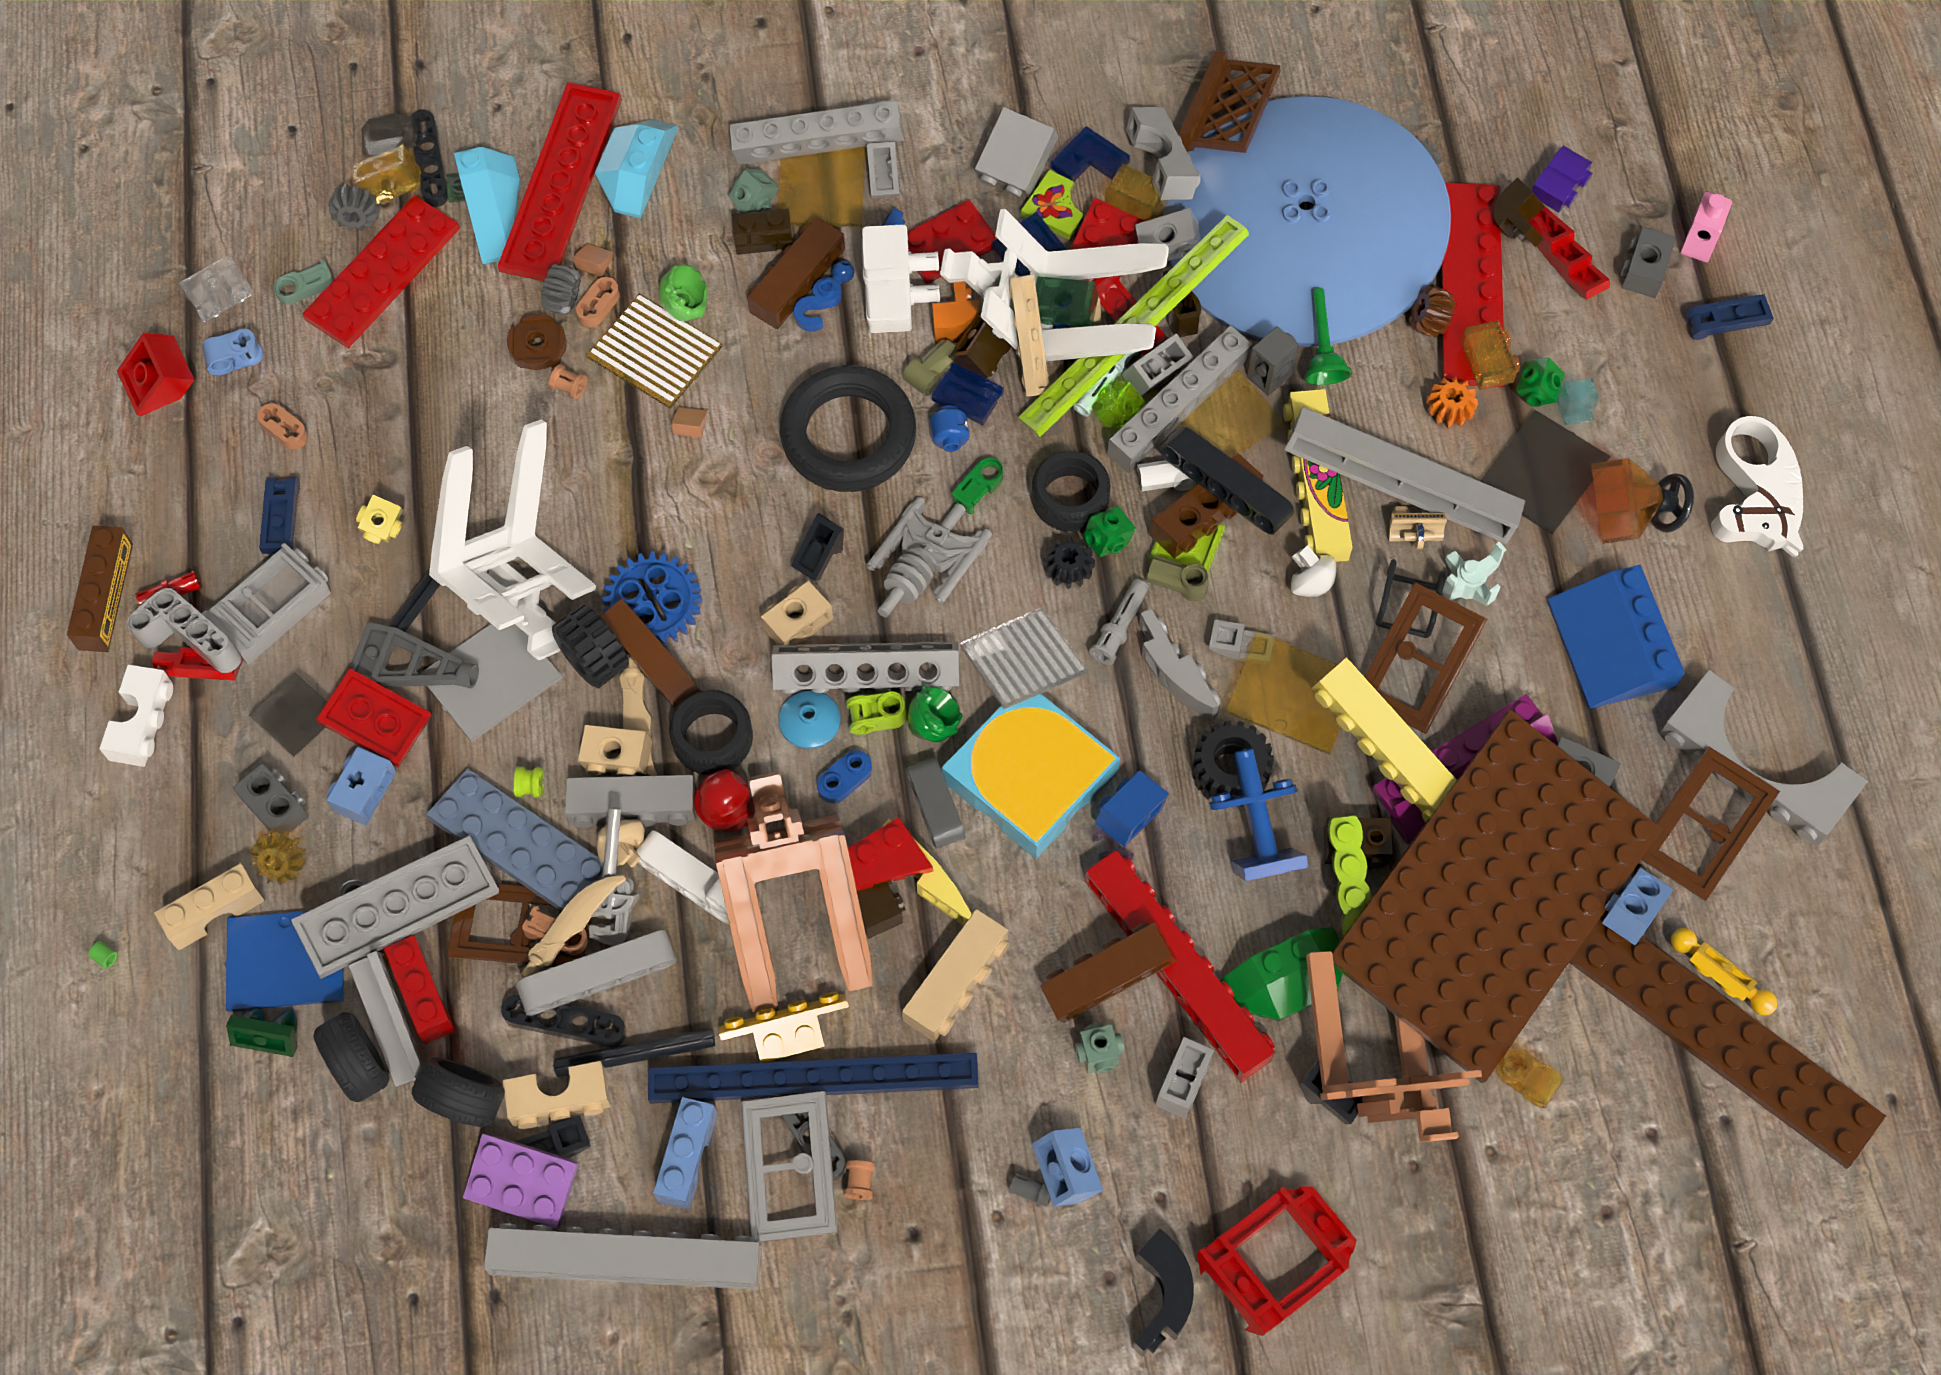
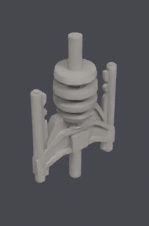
M917 497L913 503H910L902 514V518L866 564L867 569L870 571H874L876 568L881 569L884 565V559L890 557V551L895 550L903 539V555L897 559V563L892 565L889 574L885 578L884 587L889 595L879 607L878 613L883 617H888L898 602L905 604L913 603L918 599V595L923 594L935 570L943 572L951 568L948 572V578H944L942 586L937 587L933 592V595L936 596V602L943 604L972 562L988 544V540L992 536L991 530L984 529L983 532L978 531L974 537L958 536L950 531L966 511L963 505L955 504L939 526L926 521L922 516L926 505H924L923 498Z

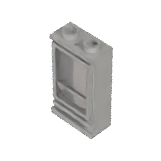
M285 543L281 545L282 548L215 606L209 611L205 610L202 613L203 616L227 635L247 665L251 664L331 594L326 584L329 579L324 572L317 566L312 569L307 564L309 560L298 548L292 550Z

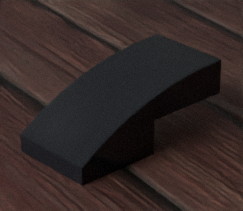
M580 1115L549 1125L546 1131L516 1141L564 1158L577 1155L591 1146Z

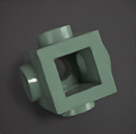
M744 169L741 176L735 180L733 189L728 197L736 204V209L741 213L767 211L780 187L763 170Z
M1095 1023L1085 1027V1031L1080 1032L1079 1043L1075 1044L1079 1063H1085L1087 1074L1092 1072L1105 1073L1119 1066L1120 1053L1125 1052L1121 1034L1114 1033L1112 1024L1104 1026L1103 1023ZM1106 1043V1046L1104 1048H1098L1095 1046Z

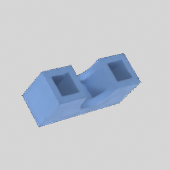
M682 1097L653 1192L658 1203L690 1210L699 1181L698 1168L704 1147L709 1146L718 1116L713 1104Z

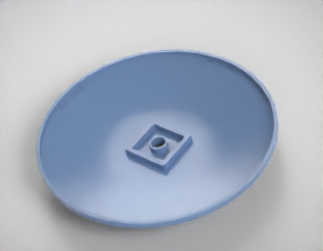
M1302 96L1268 101L1246 153L1195 147L1194 151H1188L1187 153L1190 154L1195 169L1200 174V184L1195 189L1193 199L1165 200L1163 216L1190 208L1198 220L1201 240L1227 215L1244 225L1250 234L1192 290L1200 301L1201 309L1226 327L1231 325L1240 334L1260 341L1278 326L1283 332L1291 334L1299 344V347L1319 346L1313 289H1324L1330 345L1363 337L1396 320L1414 305L1419 292L1430 286L1438 273L1447 251L1450 236L1451 211L1446 185L1438 166L1419 140L1400 124L1376 110L1357 103L1328 97ZM1248 112L1237 119L1242 123L1251 119L1252 114ZM1230 121L1220 126V129L1224 132L1236 125L1233 121ZM1215 130L1205 133L1202 138L1210 139L1218 134ZM1240 132L1228 139L1229 141L1241 142L1244 136ZM1307 201L1311 202L1314 207L1310 210H1303L1299 207V204ZM1174 237L1168 239L1166 243L1170 242ZM1181 257L1170 260L1172 268L1182 259Z

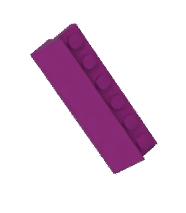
M1525 694L1431 752L1457 780L1509 710L1520 716L1556 746L1558 741L1548 713L1543 716L1529 696ZM1386 778L1374 785L1372 791L1389 812L1392 825L1408 845L1426 823L1422 817L1423 812L1415 804L1409 803L1402 796L1401 788L1394 780Z

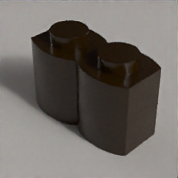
M1170 270L1164 271V272H1163V277H1164ZM1192 291L1169 312L1170 329L1179 338L1198 333L1201 304L1198 297Z

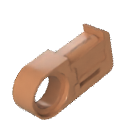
M535 906L529 913L530 921L525 920L522 929L527 938L540 942L556 919L541 913L539 906ZM585 929L579 932L582 938L577 945L569 946L565 944L560 949V952L571 956L582 953L588 945Z

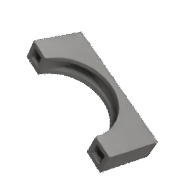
M1708 670L1668 720L1660 735L1665 738L1670 746L1681 749L1691 756L1695 763L1698 762L1709 746L1778 789L1780 793L1767 811L1774 820L1786 824L1795 830L1802 840L1813 843L1818 847L1868 781L1842 762L1827 776L1805 784L1777 783L1752 772L1735 755L1725 733V708L1735 687ZM1712 771L1722 783L1736 788L1744 794V797L1749 802L1753 800L1754 796Z

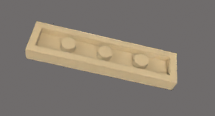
M1034 274L1010 278L1011 285L1009 289L1010 297L1014 303V326L1018 332V355L1022 360V384L1026 389V396L1043 394L1050 387Z

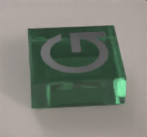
M459 173L446 174L449 203L466 201Z

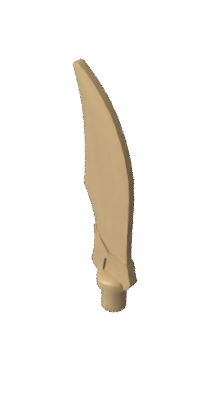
M628 656L629 666L623 670L619 677L623 689V729L646 731L651 738L652 718L646 710L643 701L645 676ZM650 752L646 774L658 776L654 767L652 752Z
M624 875L612 876L598 880L584 888L571 899L543 939L529 950L528 957L530 961L521 972V975L528 977L538 973L540 968L543 969L544 967L551 966L556 955L565 945V942L584 930L601 903L615 888L626 881V877Z

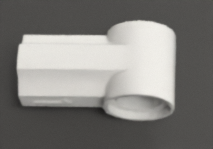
M1166 460L1137 465L1138 482L1142 492L1174 487L1178 491H1186L1197 485L1195 481Z

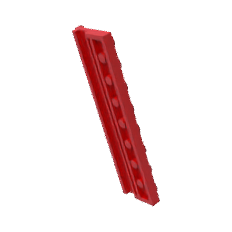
M1445 183L1450 202L1451 224L1447 251L1441 265V288L1453 294V301L1456 302V306L1453 309L1455 315L1451 318V325H1447L1445 333L1442 334V379L1445 378L1451 383L1452 379L1456 377L1458 382L1464 383L1468 381L1469 386L1503 387L1505 384L1501 228L1494 218V207L1500 195V185Z

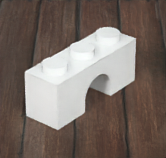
M128 665L119 694L128 705L138 706V711L132 719L126 722L109 721L99 749L109 761L145 767L147 758L151 757L154 752V737L157 729L161 728L163 724V710L166 701H169L172 697L173 684L164 670Z

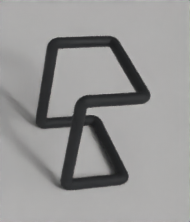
M1392 559L1387 571L1382 601L1375 621L1376 625L1386 629H1390L1393 625L1382 621L1393 580L1412 585L1416 582L1428 589L1436 590V593L1442 596L1446 572L1442 571L1436 584L1394 574L1397 561ZM1432 610L1426 632L1410 628L1407 634L1429 638L1436 623L1438 613Z

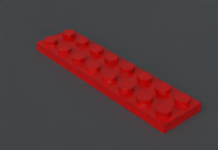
M567 82L499 260V272L544 282L550 268L554 264H562L621 104L622 98L620 93Z

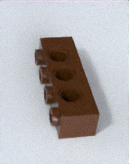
M1239 453L1231 458L1263 481L1264 475ZM1197 484L1152 519L1149 536L1175 559L1181 553L1191 551L1197 544L1198 539L1204 535L1210 536L1223 520L1233 518L1237 512Z

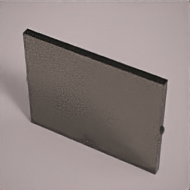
M1534 410L1480 482L1525 500L1522 516L1553 535L1611 456L1580 438L1574 432L1569 431L1547 416Z

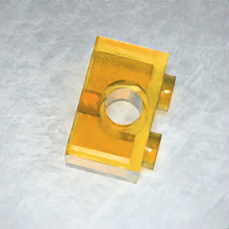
M401 145L354 164L353 185L358 184L361 189L369 188V193L376 195L378 204L385 203L394 197L410 193L421 187V168L405 146Z

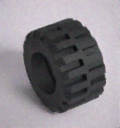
M582 604L552 626L553 637L558 647L573 668L590 685L599 689L629 666L628 656L622 644L606 622L590 607Z
M1224 721L1223 727H1220L1217 723L1211 727V732L1206 730L1202 734L1201 741L1198 740L1194 753L1192 776L1193 779H1196L1195 786L1198 791L1204 789L1203 796L1207 800L1214 794L1230 792L1231 797L1242 795L1238 775L1223 772L1215 763V759L1219 756L1235 754V751L1242 749H1254L1263 791L1266 789L1272 771L1274 755H1271V744H1265L1267 737L1263 733L1257 735L1256 727L1251 725L1248 729L1244 727L1245 722L1238 721L1237 725H1232L1231 721Z

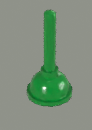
M1315 288L1313 289V301L1319 348L1316 349L1317 355L1309 362L1304 379L1306 383L1312 385H1331L1349 379L1352 371L1347 366L1344 358L1334 353V347L1330 345L1324 289Z

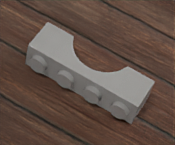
M1132 107L1126 132L1134 148L1146 150L1159 158L1152 184L1160 200L1193 199L1195 189L1200 184V174L1195 169L1190 154L1187 153L1183 146L1181 137L1177 134L1172 120L1168 117L1164 107Z

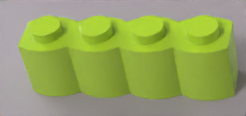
M1356 815L1331 817L1328 823L1329 841L1335 849L1332 856V868L1339 881L1336 889L1338 906L1343 912L1340 923L1342 937L1371 898L1369 886L1365 882L1367 861L1360 848L1363 840V830Z

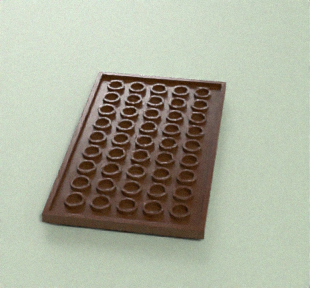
M1509 710L1332 951L1334 967L1465 1071L1481 1070L1482 1077H1476L1475 1079L1480 1083H1484L1488 1080L1606 910L1605 906L1613 894L1619 892L1662 828L1520 716Z

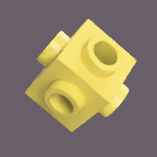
M372 495L368 506L362 505L356 518V522H359L358 529L364 532L362 538L378 545L381 540L389 543L391 537L396 539L403 522L399 521L403 509L398 505ZM377 519H384L381 525H375Z

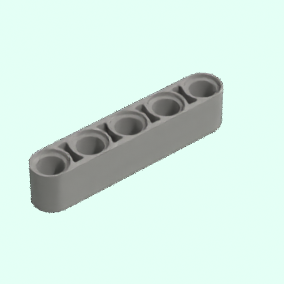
M661 930L530 975L519 980L515 985L526 1015H535L660 971L675 964L677 959L666 930Z

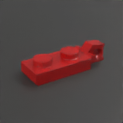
M180 647L179 651L173 653L154 652L151 661L154 669L164 670L168 676L235 681L243 659L241 658L240 665L229 673L217 671L191 647Z

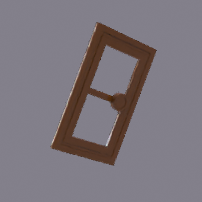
M1415 582L1365 678L1407 725L1427 734L1488 619ZM1422 605L1464 626L1443 666L1417 653L1416 647L1412 642L1404 641ZM1397 653L1403 660L1414 658L1440 671L1419 711L1377 690Z
M1708 746L1655 823L1662 830L1641 860L1706 901L1780 791ZM1712 771L1754 796L1731 832L1727 825L1722 823L1713 824L1688 808ZM1684 813L1710 829V837L1713 841L1723 843L1701 877L1659 851Z
M496 883L499 893L486 900L522 903L518 930L510 937L511 945L469 941L476 908L475 904L455 914L447 956L462 959L528 964L530 961L528 957L529 950L533 947H528L530 939L524 935L522 925L527 920L529 904L552 905L523 885ZM591 919L584 928L587 934V938L589 934V925L591 923ZM579 933L575 934L569 939L568 945H577L581 941L582 936ZM586 949L574 956L559 951L549 967H556L585 957Z

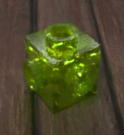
M1111 381L1108 386L1099 392L1097 400L1091 407L1097 413L1099 421L1106 427H1123L1137 414L1145 401L1130 381Z

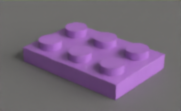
M487 1132L482 1133L463 1198L557 1229L562 1222L579 1162Z

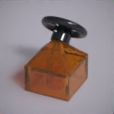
M1629 458L1591 464L1603 544L1639 539L1650 521L1661 532H1673L1679 529L1690 516L1694 504V490L1691 482L1684 475L1678 473L1669 474L1657 483ZM1680 484L1685 494L1683 508L1679 505L1678 493ZM1667 511L1672 512L1676 517L1673 522L1668 524L1663 523L1659 518L1660 515Z

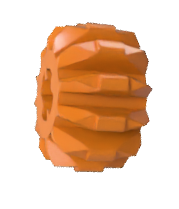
M1455 377L1450 383L1443 378L1439 385L1434 384L1432 386L1430 395H1428L1426 403L1429 406V416H1437V424L1442 421L1447 422L1448 429L1453 425V422L1461 428L1465 420L1470 421L1473 418L1474 411L1477 409L1476 389H1468V381L1460 384Z

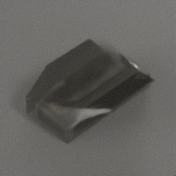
M395 113L368 119L362 127V154L367 158L416 147L418 122L412 116Z

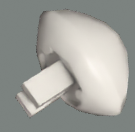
M1309 546L1296 552L1292 558L1301 570L1292 576V593L1305 597H1318L1327 593L1334 584L1336 577L1335 558L1330 555H1315Z

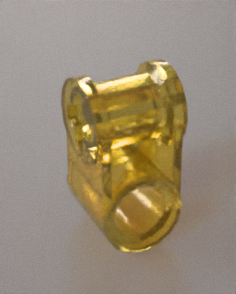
M1521 1048L1509 1050L1496 1067V1073L1502 1082L1522 1094L1529 1102L1541 1108L1548 1106L1564 1081L1563 1077L1555 1069L1543 1064ZM1512 1062L1518 1065L1516 1072L1511 1069Z

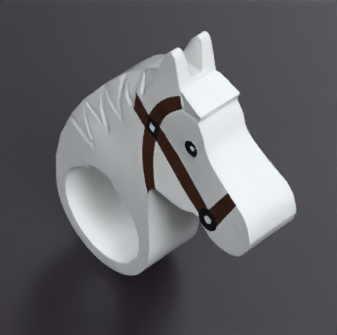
M1756 416L1739 418L1729 426L1718 441L1716 459L1723 472L1747 498L1741 506H1725L1712 521V532L1716 538L1723 542L1753 541L1760 546L1766 547L1768 551L1782 548L1791 556L1796 557L1798 551L1801 552L1803 550V544L1798 534L1803 513V488L1800 468L1795 453L1785 436L1768 420ZM1744 434L1758 439L1767 450V466L1765 464H1749L1740 459L1732 448L1731 437Z

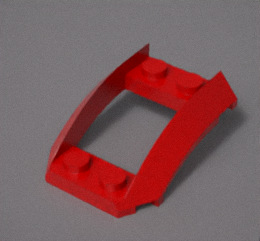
M1283 1186L1261 1206L1197 1253L1200 1275L1207 1271L1249 1324L1245 1331L1264 1336L1349 1268L1350 1257L1354 1252L1357 1239L1313 1186H1300L1298 1189H1286ZM1287 1210L1328 1260V1263L1277 1302L1236 1249Z

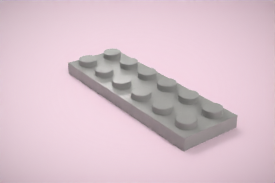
M469 835L291 919V923L319 978L322 979L368 957L367 954L375 951L378 952L498 894L499 889Z

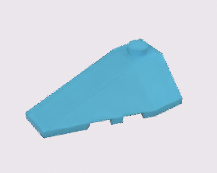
M485 147L456 152L454 156L482 263L487 264L499 261L514 224L515 213H517L518 207L517 197L521 181L514 156Z

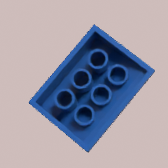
M1641 564L1609 572L1547 599V604L1588 709L1676 688L1685 672Z

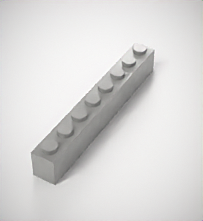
M1305 407L1302 408L1292 427L1285 447V451L1429 512L1446 513L1448 520L1505 544L1508 543L1519 526L1525 504L1523 499Z
M509 1223L499 1224V1228H489L484 1270L492 1276L759 1289L762 1248L759 1242H754L753 1237L736 1236L734 1241L721 1240V1237L718 1235L703 1234L700 1239H688L687 1234L677 1232L667 1233V1237H653L654 1233L649 1231H634L632 1236L620 1235V1231L614 1229H600V1233L595 1234L586 1233L587 1230L580 1227H567L566 1232L553 1231L552 1227L535 1225L532 1230H520L519 1225Z

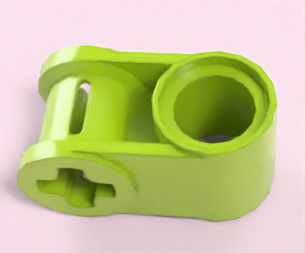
M889 691L868 696L859 695L851 697L846 701V708L850 710L852 722L849 730L855 735L896 729L904 725L907 720L905 701L897 692ZM889 707L899 708V711L894 714L885 712Z

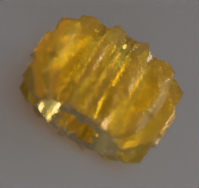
M276 829L271 830L268 834L259 836L256 844L250 850V854L254 856L250 860V865L259 868L256 876L266 875L267 884L273 882L274 879L280 885L286 883L288 879H295L306 862L302 858L305 855L306 849L297 846L300 838L292 840L289 838V830L284 831L280 835Z

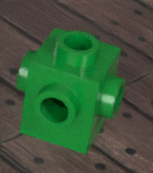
M1549 357L1526 361L1522 368L1516 392L1532 407L1557 403L1565 373Z
M1118 506L1105 512L1099 511L1094 513L1088 519V524L1082 536L1087 545L1100 558L1110 553L1117 554L1127 547L1136 527Z

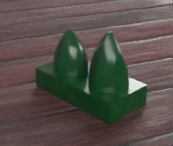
M255 1008L246 1012L241 1017L231 1015L226 1024L230 1046L293 1057L298 1046L295 1035L297 1017L292 1008L278 1015L272 1022H266L262 1011L259 1008Z

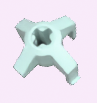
M1500 542L1496 543L1491 554L1480 562L1476 560L1464 561L1456 551L1446 556L1445 560L1452 574L1447 577L1442 592L1444 596L1449 600L1460 597L1474 599L1485 606L1492 603L1497 597L1500 586L1497 584L1492 589H1489L1485 582L1487 577L1499 567L1503 554L1507 551Z

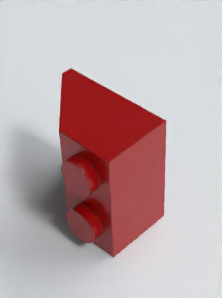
M143 332L117 369V373L137 416H143L180 400L194 382L193 375L174 335Z

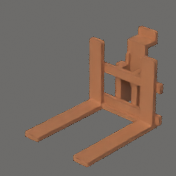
M1330 951L1308 953L1306 959L1323 1093L1320 1094L1321 1100L1362 1097L1363 1103L1357 1104L1359 1117L1367 1116L1368 1123L1417 1118L1421 1142L1457 1139L1459 1133L1452 1132L1449 1108L1438 1109L1436 1096H1430V1090L1470 1085L1468 1078L1482 1077L1481 1070L1429 1076L1424 1037L1395 1015L1402 1079L1396 1080V1078L1349 1083L1333 954Z

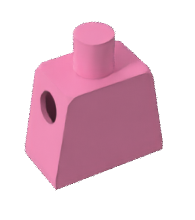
M1704 192L1680 254L1708 263L1732 204L1731 199L1725 198L1721 194ZM1699 231L1709 232L1707 239H1701L1698 236Z

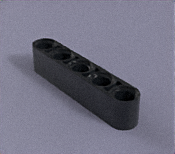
M1180 427L1160 447V452L1166 461L1267 534H1275L1295 513L1294 507L1288 499L1188 427Z

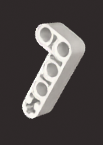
M652 830L636 850L641 857L638 864L720 921L730 925L718 873L660 833Z

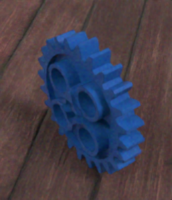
M651 551L649 559L645 560L643 555L639 553L638 562L634 563L630 558H627L629 567L625 569L620 565L617 566L619 576L609 575L613 585L604 586L605 592L609 595L602 597L604 605L608 606L603 609L604 613L619 600L623 599L640 619L646 615L654 617L650 623L645 625L661 641L664 647L667 646V638L669 637L673 641L678 642L676 633L679 631L685 635L689 634L685 626L686 624L696 625L695 618L692 615L701 614L700 607L695 605L703 602L701 595L697 594L701 591L700 584L694 583L697 580L694 572L688 574V564L685 563L679 567L678 557H674L668 562L666 553H663L660 559H656L654 551ZM658 576L665 577L664 582L661 584L651 583ZM639 579L645 581L651 595L657 600L661 611L666 616V621L660 619L652 602L648 600L643 587L639 584ZM631 591L639 592L638 596L634 599L625 598L626 594ZM670 601L680 602L679 606L674 609L666 608Z

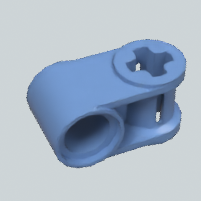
M239 329L232 333L211 337L202 344L207 370L212 375H225L234 370L254 366L263 358L262 347L256 343L253 332L248 329Z

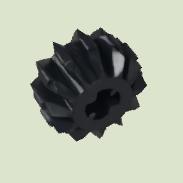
M1071 536L1067 539V543H1063L1058 538L1055 542V547L1049 546L1047 548V556H1045L1043 563L1045 568H1047L1046 576L1054 578L1056 586L1065 582L1068 590L1073 582L1081 587L1083 579L1090 580L1092 569L1095 567L1091 547L1084 548L1083 539L1075 544Z

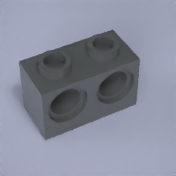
M262 763L232 788L273 836L280 841L308 818V815L302 808L306 805V802L295 790L291 793L286 790L284 785L287 781L276 769L270 772ZM270 786L265 793L258 794L260 788ZM289 807L285 814L277 815L281 808Z

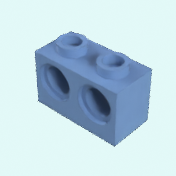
M1640 867L1633 878L1629 876L1619 890L1622 895L1613 894L1605 906L1606 911L1609 913L1602 924L1633 945H1636L1674 889Z

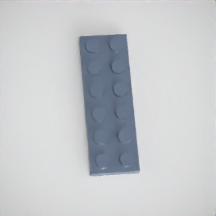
M466 769L426 814L429 821L458 841L470 835L481 857L561 912L580 891L592 883L601 880L604 863L597 856L469 769Z

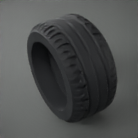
M1076 450L1056 452L1043 460L1033 475L1031 498L1034 510L1044 523H1047L1052 528H1056V530H1065V532L1082 531L1086 529L1087 521L1094 513L1107 510L1110 500V478L1102 463L1090 454L1081 451L1077 452ZM1076 476L1088 481L1095 489L1096 494L1087 503L1070 507L1058 504L1052 500L1047 494L1046 488L1051 482L1060 477Z
M702 690L696 694L693 693L679 703V706L676 707L671 716L669 724V736L676 757L685 767L699 774L708 775L724 769H734L735 766L743 762L752 746L753 730L747 709L737 698L724 691ZM719 714L735 722L737 732L734 738L721 749L701 751L690 746L685 740L686 732L690 725L702 716Z
M342 1012L315 1029L313 1037L316 1046L337 1084L351 1101L361 1102L388 1085L390 1078L384 1063L367 1033L352 1013Z
M432 1057L422 1063L411 1094L419 1105L431 1112L459 1123L485 1127L492 1124L504 1098L505 1090L498 1080L477 1069L448 1059Z

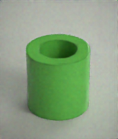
M98 941L89 950L88 957L106 969L116 961L118 953L103 941Z

